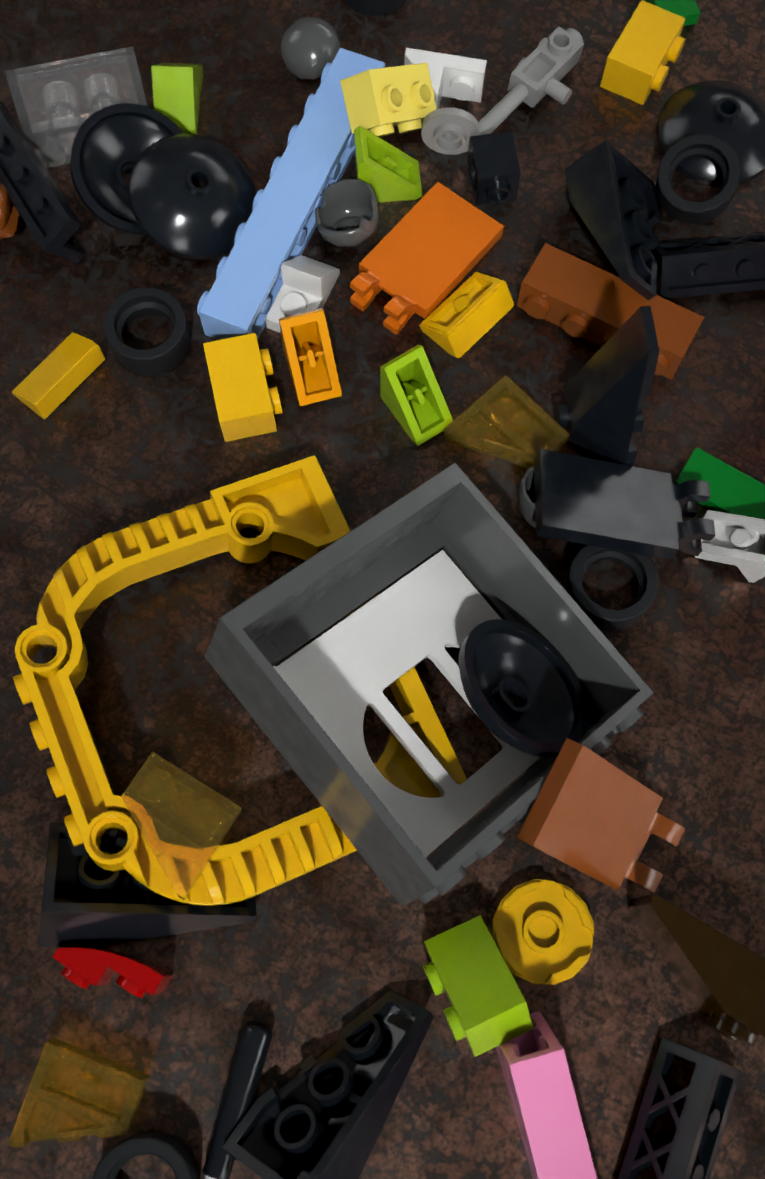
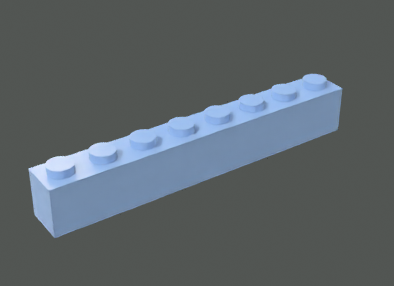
M340 48L333 62H328L325 65L321 76V84L316 94L311 93L309 95L299 125H293L290 130L286 150L282 157L277 156L270 171V179L265 189H259L255 195L249 219L246 223L242 222L239 225L235 235L234 247L228 257L224 256L220 260L216 271V280L210 291L206 290L199 300L197 313L200 316L206 336L221 340L256 333L258 341L266 326L265 318L283 285L282 263L303 254L317 226L315 208L320 209L322 206L324 189L328 185L341 180L355 152L354 134L351 133L340 80L369 69L385 68L384 62Z

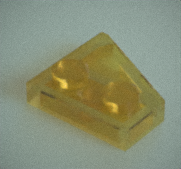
M506 375L444 429L443 437L449 442L527 468L534 466V459L540 449L557 452L567 443L570 435Z
M153 751L121 796L176 895L185 900L241 814L242 807Z
M52 1037L45 1043L8 1145L18 1148L25 1147L29 1142L57 1139V1143L79 1141L82 1137L88 1135H95L99 1138L126 1135L132 1127L150 1075Z

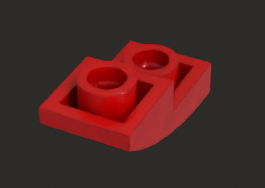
M86 947L57 948L52 958L65 966L61 974L72 983L84 989H88L91 983L95 986L108 985L115 972H117L120 976L116 983L134 996L143 998L146 992L150 995L162 994L173 976L162 968L143 959L107 949Z

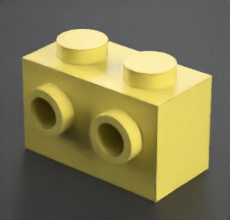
M428 63L369 69L340 80L352 134H354V130L359 126H362L378 137L395 133L394 127L396 126L398 127L399 134L419 130L422 128V120L430 112L437 110Z

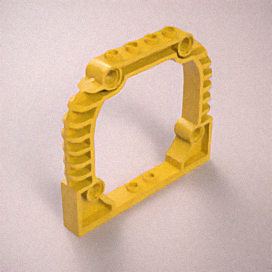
M315 455L211 490L209 500L186 505L183 509L157 515V518L131 524L129 527L113 533L108 532L86 546L83 545L53 574V578L43 595L42 601L40 600L36 615V625L24 630L16 641L15 655L21 674L13 676V680L23 705L32 702L38 719L29 722L39 750L42 751L49 748L55 766L46 769L56 797L59 798L66 795L72 814L63 818L74 847L83 843L92 860L104 870L115 872L126 869L138 882L151 891L181 903L214 906L243 901L354 853L357 849L323 806L236 843L200 850L160 841L153 821L144 807L131 798L114 795L75 692V689L85 678L88 667L87 650L80 630L103 600L131 584L228 551L236 560L248 564L263 560L271 550L286 553L307 561L351 532ZM245 528H253L259 531L261 535L249 539L241 536L239 532ZM48 647L57 650L55 657L51 661L44 664L33 662L34 655L39 650ZM413 667L390 685L391 691L403 714V719L457 784H462L467 780L465 773L415 667ZM390 731L381 757L377 763H373L378 771L391 784L407 793L428 798L441 797L439 790ZM114 829L126 832L128 840L123 850L112 855L100 851V841L105 833Z

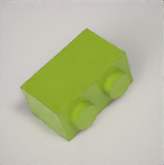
M481 915L424 941L431 962L423 965L427 979L435 996L445 992L451 1006L443 1009V1013L456 1042L466 1037L474 1057L534 1029L527 1003Z

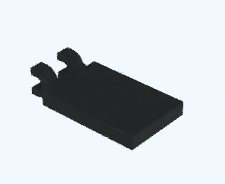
M540 449L534 459L536 536L670 560L679 550L690 555L699 556L702 552L701 539L711 541L716 536L714 520L694 518L698 513L696 501L707 502L711 497L709 482L690 480L672 485L671 473ZM682 516L691 517L694 519H689L683 522Z

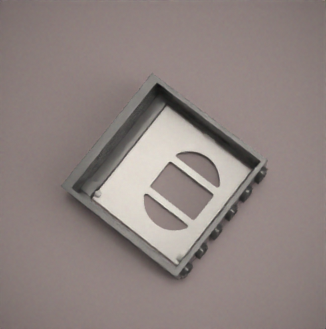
M456 463L220 617L205 654L206 660L401 906L417 898L423 904H426L437 894H445L467 875L466 867L479 858L481 860L495 850L506 839L503 834L515 824L519 826L525 822L557 756L543 757L427 859L432 851L540 757L517 750L494 735L502 745V750L465 782L457 784L383 694L384 689L422 660L429 658L473 710L462 686L459 666L445 650V647L461 648L465 637L476 626L488 620L503 619L532 629L549 641L569 663L581 684L588 709L587 728L583 738L578 743L584 745L597 755L601 754L612 744L609 739L618 731L622 733L644 715L639 705L654 693ZM367 706L371 707L439 790L441 797L428 798L407 793L391 784L378 771L368 754L364 741L363 720Z

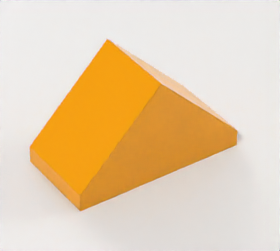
M323 308L280 318L279 324L284 354L299 406L342 396Z

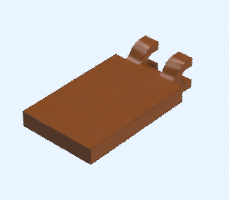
M566 738L517 838L617 891L625 877L655 893L663 874L638 861L650 834H654L677 847L686 828L657 813L663 799L661 796L584 745Z

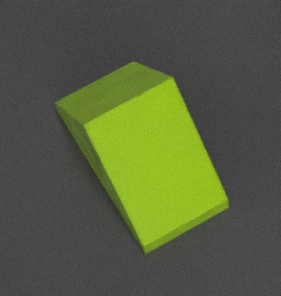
M182 63L152 65L154 110L172 120L184 134L197 135L203 65Z
M362 126L357 127L354 130L356 179H361L371 184L378 203L417 200L422 196L419 161Z
M418 344L380 366V397L415 445L423 444L455 424L422 345Z

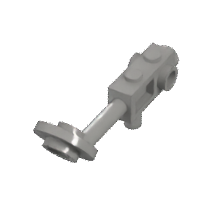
M558 26L547 38L544 37L537 48L527 58L524 57L519 62L517 68L511 73L507 89L509 92L479 122L472 114L458 108L447 107L430 112L422 122L421 137L423 142L430 149L438 153L448 155L462 154L469 151L470 136L491 134L522 102L533 108L547 94L564 105L570 98L572 90L561 83L560 80L579 62L584 46L581 34L573 28L564 30Z

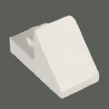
M406 48L404 65L428 63L436 109H439L441 97L481 103L487 60Z
M303 255L283 262L281 265L283 285L265 318L267 328L281 333L280 318L323 308L340 275V269Z
M707 510L704 518L714 520L716 536L711 541L701 539L702 552L699 556H694L699 559L737 566L747 581L751 583L764 578L765 519Z

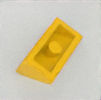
M475 272L419 325L421 331L455 358H461L513 308L514 302L506 281Z
M72 332L12 391V394L45 420L105 360L100 346L94 341Z

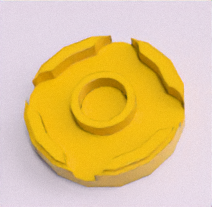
M533 879L513 887L499 901L492 918V938L514 976L531 984L555 985L573 978L588 962L593 945L594 922L586 903L572 888L552 880Z

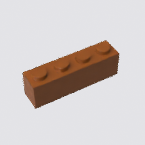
M547 243L544 244L522 281L517 307L524 309L531 317L545 319L563 328L569 335L584 338L601 347L641 306H651L659 346V356L654 375H662L670 380L673 379L704 319L703 316L661 296L656 295L652 299L647 300L622 281L620 277Z

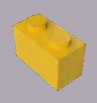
M641 0L607 57L600 87L644 105L652 90L659 92L669 71V67L666 66L668 61L675 63L682 51L686 39L681 37L680 34L686 18Z
M256 333L203 343L218 419L225 442L277 432L274 415L282 414V407L277 387L268 388L266 376L274 375L268 348L259 350Z

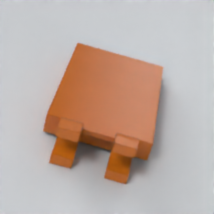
M437 182L359 263V274L350 282V288L355 291L350 297V303L364 311L381 290L388 293L393 298L384 306V312L389 316L383 321V326L397 335L415 313L425 320L499 241L503 235L504 226Z

